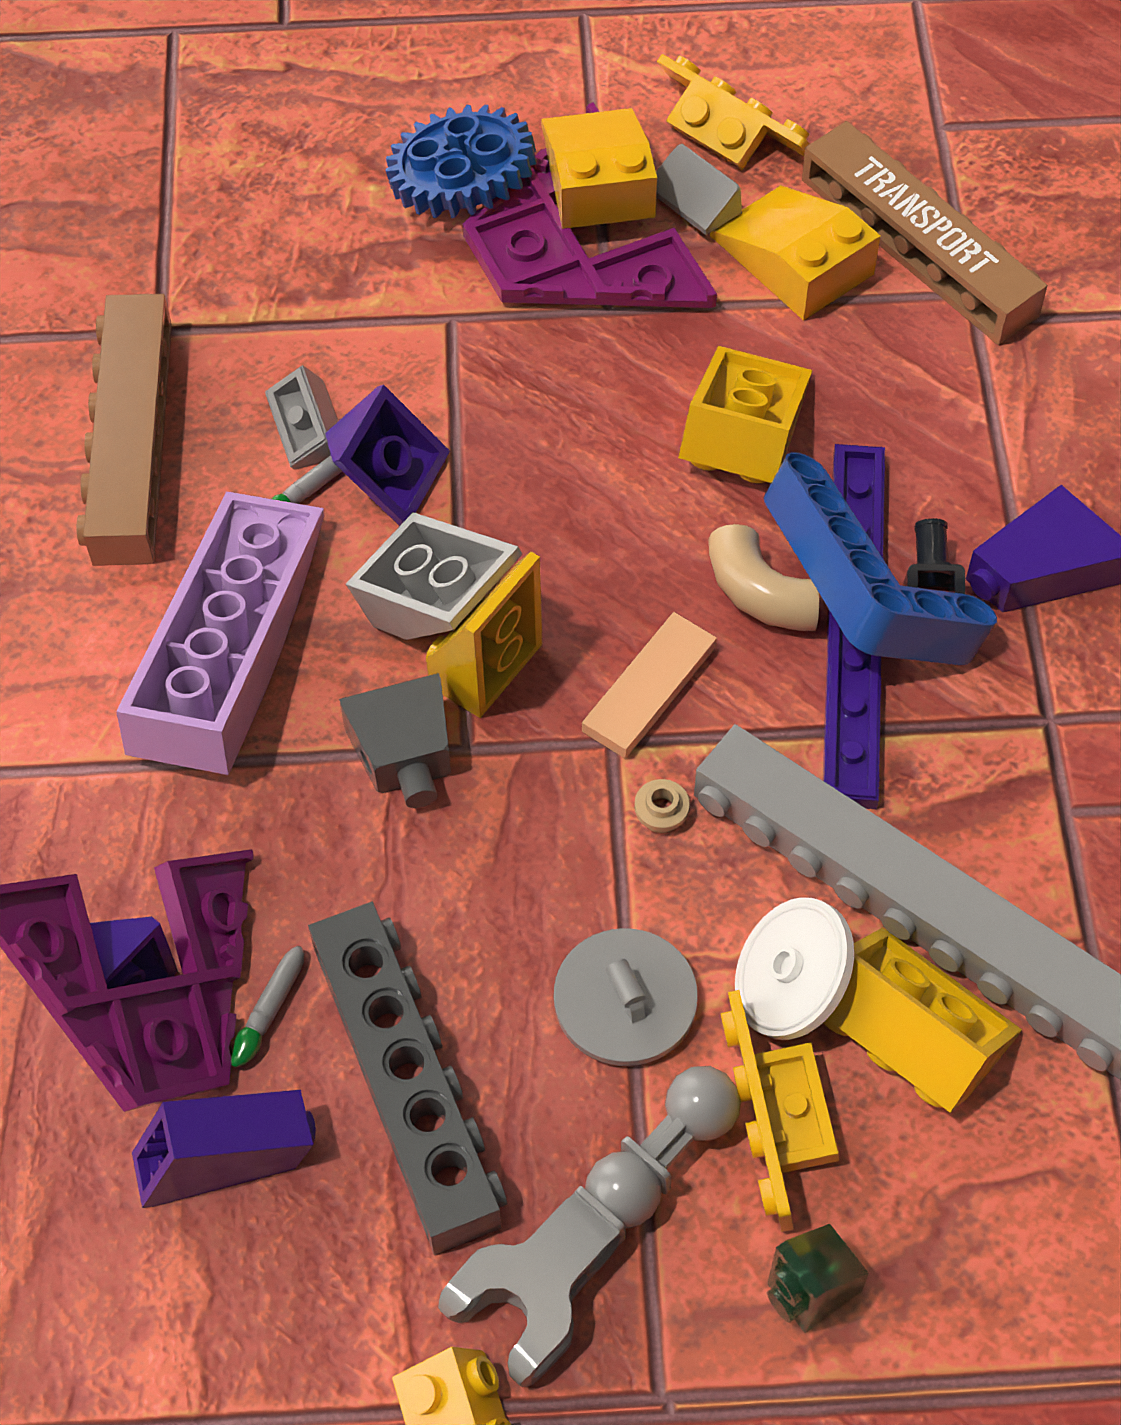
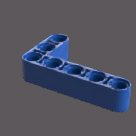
M791 452L786 455L764 495V502L849 642L859 650L875 656L968 665L997 623V616L991 607L982 600L967 594L900 586L825 468L815 459L805 454Z

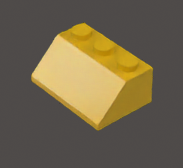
M883 927L854 943V963L848 987L838 1006L823 1022L835 1033L850 1036L867 1049V1055L879 1067L888 1071H896L914 1085L917 1095L925 1102L935 1107H943L948 1112H952L973 1093L1022 1031L1021 1028Z

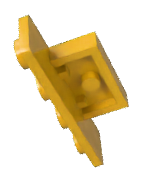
M661 54L657 63L669 77L687 87L666 120L672 128L742 170L766 134L800 155L805 156V147L810 145L807 141L810 134L801 126L788 119L783 125L770 118L773 112L768 107L753 98H750L747 103L736 98L735 94L737 91L732 86L715 76L711 82L699 76L701 70L686 58L678 56L676 61Z
M740 990L728 992L731 1011L720 1014L728 1048L739 1045L744 1065L733 1067L741 1102L752 1100L756 1121L745 1123L752 1157L754 1159L764 1156L769 1178L758 1180L765 1215L778 1214L781 1231L793 1230L791 1211L782 1173L839 1161L812 1044L810 1042L754 1054Z

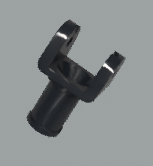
M929 518L915 523L917 564L909 566L902 586L915 588L948 587V592L966 594L964 567L948 562V523L945 520Z

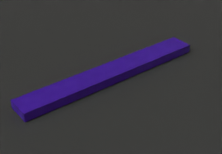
M835 444L832 481L883 558L885 447ZM828 608L823 781L862 807L877 809L879 801L881 656L867 654L852 645Z

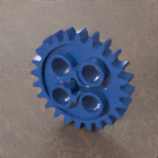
M486 104L478 112H472L471 105H466L462 113L458 114L452 108H448L446 117L443 118L430 114L431 123L425 125L415 122L414 128L416 132H402L400 134L402 143L392 144L393 155L386 157L388 168L385 170L395 199H401L404 208L414 205L418 215L430 208L433 218H437L444 210H449L451 218H455L460 209L464 208L467 209L470 215H474L477 205L483 204L491 209L493 208L492 199L495 197L504 200L510 199L508 188L522 189L521 178L531 177L532 171L530 166L535 165L537 162L535 157L536 148L527 122H520L517 113L506 116L505 108L503 107L491 114L489 106Z

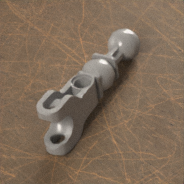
M712 1066L690 1067L677 1075L666 1093V1118L640 1146L630 1137L626 1136L621 1141V1152H613L597 1161L587 1176L585 1189L579 1186L573 1195L567 1198L524 1243L514 1246L497 1244L478 1249L442 1290L438 1309L448 1319L457 1323L468 1322L475 1314L491 1303L508 1302L523 1311L527 1318V1327L518 1343L510 1351L507 1362L509 1375L519 1386L528 1387L537 1382L570 1347L574 1327L571 1308L573 1299L609 1259L619 1244L625 1240V1229L642 1224L654 1214L660 1204L661 1192L666 1194L671 1189V1174L667 1168L693 1140H715L733 1127L739 1117L741 1100L737 1087L729 1076Z

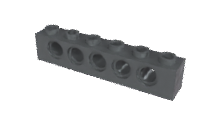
M372 901L308 925L315 954L434 1256L502 1229L499 1208L507 1205L503 1187L495 1170L485 1174L477 1155L485 1151L481 1134L473 1117L464 1121L456 1104V1101L464 1099L459 1081L451 1065L443 1069L440 1066L435 1050L442 1048L441 1039L431 1015L421 1018L414 1003L415 1000L422 998L411 966L400 969L394 952L401 949V944L391 918L388 917L380 920ZM366 965H375L381 968L378 974L370 978H360L354 975L359 968ZM385 1014H396L402 1018L397 1025L390 1028H380L374 1025V1022ZM404 1064H416L423 1068L421 1073L412 1079H400L393 1075ZM425 1115H437L444 1120L441 1127L432 1132H422L414 1127L416 1121ZM447 1167H457L466 1173L465 1178L453 1186H445L435 1180L436 1175Z

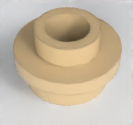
M657 779L644 784L639 789L635 797L634 808L638 820L649 830L666 833L683 824L689 813L690 802L686 791L679 784L671 780ZM665 799L672 804L666 808H660L655 806L653 801Z

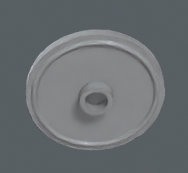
M611 929L588 937L566 956L555 979L554 1008L557 1020L564 1034L584 1054L611 1065H641L665 1056L685 1038L696 1014L697 985L693 971L685 957L665 939L638 929Z

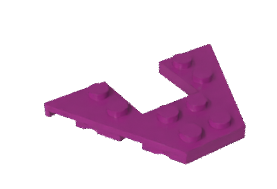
M594 102L586 106V113L599 112ZM546 148L541 149L535 155L537 162L535 165L530 166L532 176L521 178L522 189L508 188L510 199L504 200L495 197L492 199L493 208L484 207L481 210H477L474 215H471L463 223V237L503 303L716 307V291L675 228L588 258L571 229H562L559 211L555 205L557 201Z
M252 849L171 860L154 867L183 975L107 989L77 874L0 884L1 949L124 1112L214 1090L229 1084L231 1070L229 1045L234 1037L236 1014L230 1013L233 981L241 977L244 949L241 925L243 920L247 918L248 904L242 902L246 863L252 861L254 856Z

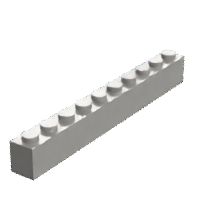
M736 724L733 725L696 769L694 796L698 798L700 804L708 812L718 817H727L742 827L744 833L753 842L763 847L770 846L787 857L790 864L799 873L807 877H817L832 887L844 903L853 908L862 907L880 919L883 926L892 935L902 940L910 939L928 951L932 960L940 967L951 972L958 971L976 983L978 989L985 997L998 1004H1007L1024 1015L1028 1023L1042 1035L1057 1037L1075 1049L1079 1058L1088 1066L1099 1071L1106 1070L1121 1080V974Z

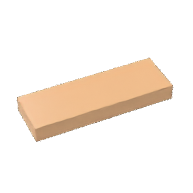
M673 612L583 720L582 732L626 759L714 651L717 637Z

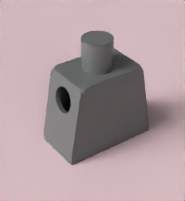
M439 673L339 699L346 734L376 791L386 793L401 789L405 803L410 808H421L433 803L438 797L433 780L446 777L451 773L443 693Z

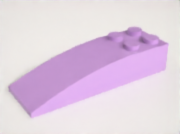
M226 491L116 711L125 755L229 775L263 699L294 617L323 522V508Z

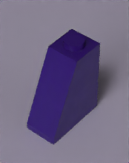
M1060 485L973 550L966 580L980 598L989 600L1002 613L1119 585L1121 583V535L1063 485Z
M301 1090L162 1102L132 1151L142 1208L155 1207L296 1169L313 1146L316 1136L314 1117L310 1111L305 1110Z

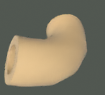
M739 524L726 525L717 528L711 533L708 539L709 556L717 584L738 609L767 625L798 631H816L819 616V592L811 579L784 576L771 569L762 557L759 534L748 526Z

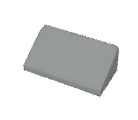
M679 144L673 149L656 171V198L705 235L742 213L740 186L684 144Z
M302 365L265 391L290 467L293 469L321 463L331 455L325 433L338 422L324 381Z

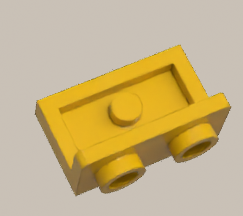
M450 1347L392 1377L406 1425H511L505 1417L497 1392L499 1379L496 1369L482 1350Z

